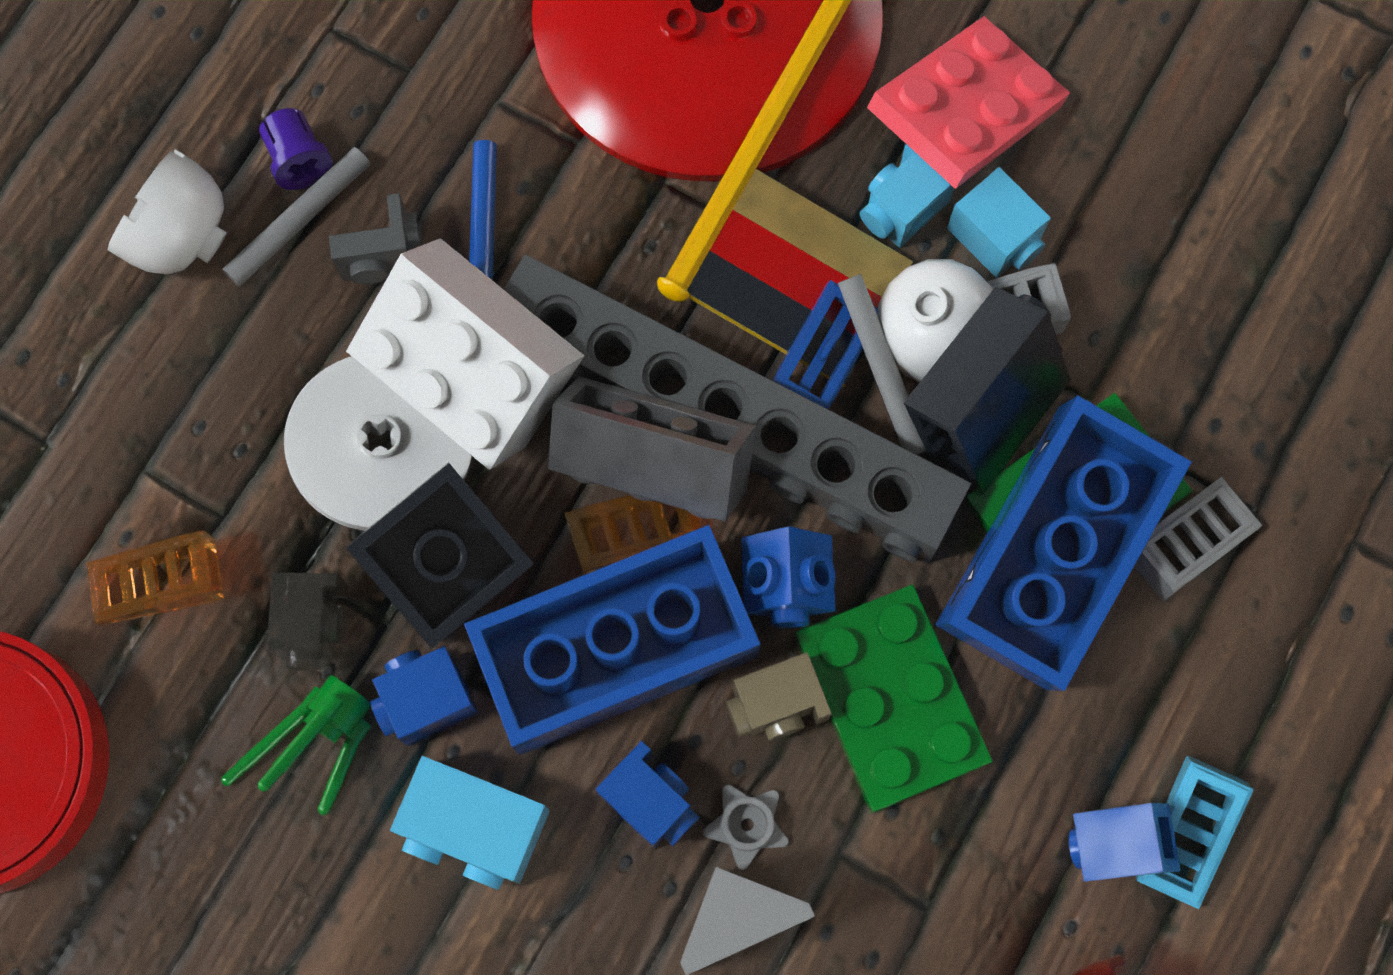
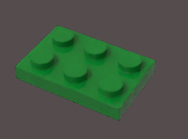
M913 584L795 632L794 637L801 653L808 652L831 711V723L871 814L993 762Z

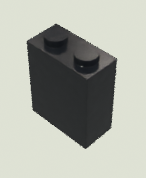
M995 287L904 402L931 462L970 482V487L984 494L1071 381L1062 355L1063 350L1058 343L1051 321V313L1036 298L1026 294L1017 297Z

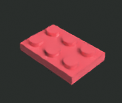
M983 16L878 89L867 108L956 189L1058 111L1070 95V92L1055 80L1046 69L1036 63L1008 38L1002 30Z

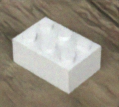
M441 238L400 254L346 350L347 353L489 470L527 446L551 409L554 401L558 398L584 357L580 351Z

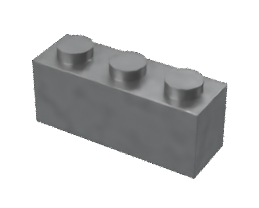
M579 376L553 403L548 469L570 475L582 483H597L627 492L639 500L658 501L688 510L692 515L700 518H715L726 522L748 489L756 426Z

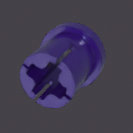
M294 108L280 109L271 113L261 123L259 132L272 158L271 173L279 187L287 190L307 188L312 186L332 168L333 161L328 149L322 143L317 142L302 111L295 110Z

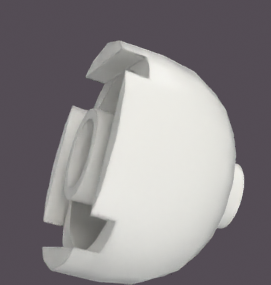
M176 149L174 152L170 151L136 195L137 203L131 211L129 218L124 215L107 250L144 271L167 275L183 271L197 257L208 263L227 235V232L218 227L224 211L221 190L213 177L195 161Z
M927 259L905 268L888 284L878 305V319L896 365L906 377L920 383L993 291V288L977 271L952 259Z

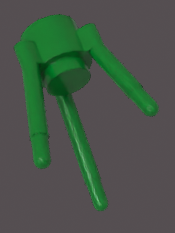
M330 675L320 689L314 686L304 701L222 776V784L224 786L232 785L304 721L306 723L304 728L260 779L258 789L263 792L268 791L318 733L334 744L343 734L346 736L345 742L318 805L319 814H329L357 748L372 728L369 723L362 719L371 708L370 702L350 686Z

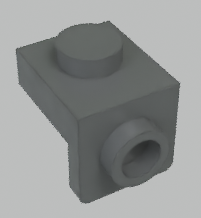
M400 193L387 195L391 227L329 236L331 259L343 281L351 280L358 284L381 282L388 277L401 253L422 246L418 214L416 211L407 213Z

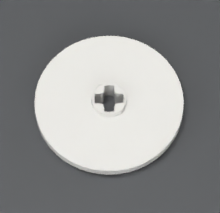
M352 356L328 366L305 385L295 399L285 425V458L290 475L301 495L312 507L328 519L349 528L363 531L446 463L449 462L465 480L472 461V455ZM387 430L391 432V449L387 450L382 446H378L372 452L368 450V433L373 432L380 436Z

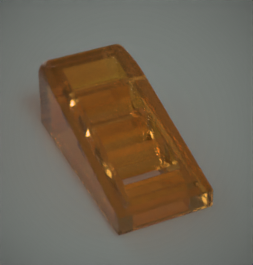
M631 495L595 503L565 513L584 575L701 528L699 519L688 510L675 507L683 532L671 535L662 505L665 504L658 501L639 500ZM647 510L651 512L659 537L649 541L646 539L638 513ZM626 517L634 544L622 547L614 521ZM602 525L610 551L597 552L590 528Z
M205 530L179 535L87 562L94 621L98 626L224 600L215 539ZM189 558L193 582L183 585L179 560ZM166 563L169 589L164 591L159 590L156 565ZM142 568L146 596L136 598L132 570ZM119 573L123 602L111 605L107 575Z

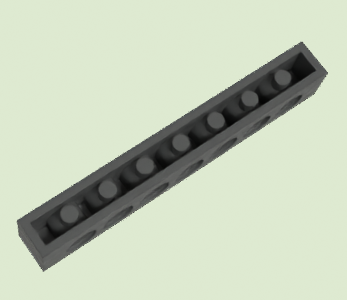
M524 254L503 289L546 325L559 319L569 320L576 325L572 333L563 338L580 351L584 357L567 382V385L570 386L581 376L705 412L717 403L724 402L735 406L740 412V416L736 419L737 421L756 426L751 471L771 480L769 487L783 498L799 504L803 503L804 499H807L826 509L825 516L837 526L854 533H858L863 528L884 539L882 546L888 552L903 560L916 562L919 557L928 563L931 561L971 485L970 482L526 254ZM610 347H620L630 353L628 360L619 366H606L598 361L599 355ZM663 375H675L685 383L683 389L673 395H662L652 388L653 382ZM771 431H783L793 438L796 445L788 452L774 453L763 445L761 439ZM837 459L847 465L851 477L839 483L830 482L820 475L817 466L825 460ZM882 488L896 489L904 496L907 507L899 512L885 511L876 503L874 493Z

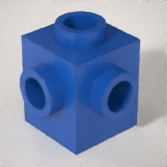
M788 526L742 537L743 603L747 614L770 617L771 627L801 628L809 625V616L835 611V570L833 567L832 535Z

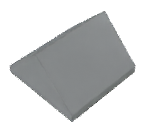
M716 867L680 961L685 975H689L815 917L810 904Z

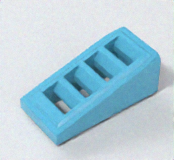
M1187 755L1166 804L1170 806L1174 832L1206 846L1203 855L1200 856L1176 845L1179 863L1196 870L1193 881H1189L1172 872L1136 876V881L1199 909L1254 789L1248 782ZM1199 783L1225 795L1226 798L1222 807L1192 794L1196 784ZM1187 807L1216 820L1213 830H1207L1181 818L1185 808Z

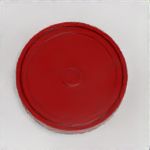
M0 632V894L36 880L63 860L78 844L98 811L104 795L109 771L108 732L100 706L89 686L69 664L55 654L27 640L5 632Z

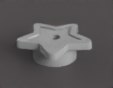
M731 785L723 787V814L704 829L703 834L705 837L729 844L736 864L741 870L749 866L760 848L786 847L788 838L773 819L779 799L777 791L771 790L755 797H748ZM744 819L752 820L754 824L753 829L744 831L741 828V822Z

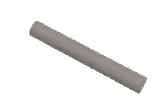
M353 147L222 269L225 274L240 287L371 165L366 156L359 149Z
M858 274L838 283V286L901 447L915 455L922 453L926 449L904 405L905 400L909 397L862 275Z

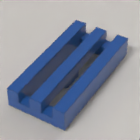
M830 280L825 285L771 380L828 410L863 349L858 334L855 331L820 396L817 397L809 392L851 318L837 283ZM833 300H836L843 305L797 385L790 381L789 378ZM874 306L875 311H876L877 316H878V308H876V307Z

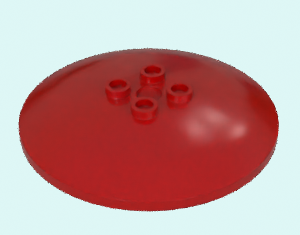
M533 0V37L539 66L551 94L571 123L590 141L622 162L649 173L687 181L717 182L723 178L824 0H723L724 4L722 7L711 13H704L695 9L691 4L692 0ZM851 0L759 162L757 170L766 173L804 156L834 133L852 113L867 88L879 54L883 28L882 0Z

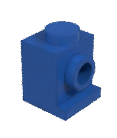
M640 741L595 790L654 849L664 839L673 847L694 826L700 817L682 798L690 790L689 787L662 762L652 770L646 764L653 757L651 749L644 742Z

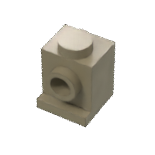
M808 652L734 679L733 692L735 698L726 701L730 718L739 738L748 734L752 737L765 732L768 741H773L805 728L802 717L811 714L814 725L818 726L826 723L831 716V711Z

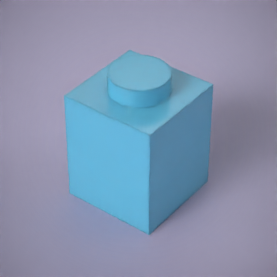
M998 167L955 204L947 229L998 278L1012 265L1018 270H1022L1039 255L1046 245L1041 238L1051 217Z

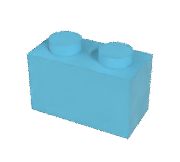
M421 756L390 831L406 837L401 851L435 865H439L442 855L445 853L467 862L462 876L500 890L504 878L520 884L550 810L541 803Z

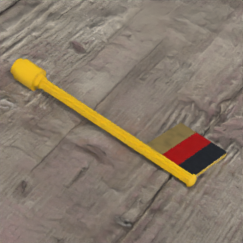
M824 0L667 276L657 279L658 290L667 299L675 302L691 299L784 354H787L822 290L830 280L838 284L843 280L861 274L873 306L878 308L888 284L913 263L907 257L756 169L851 0ZM833 300L799 361L801 364L808 367L843 304ZM851 318L819 373L827 379L830 378L856 331ZM863 349L860 355L858 356L856 362L854 363L851 371L849 372L846 380L844 381L842 387L846 386V384L848 383L853 371L855 370L859 360L861 359L864 353Z

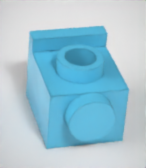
M905 144L900 166L897 167L894 163H890L870 183L868 191L871 192L869 203L860 211V217L874 235L882 239L888 237L901 248L950 202L954 187Z

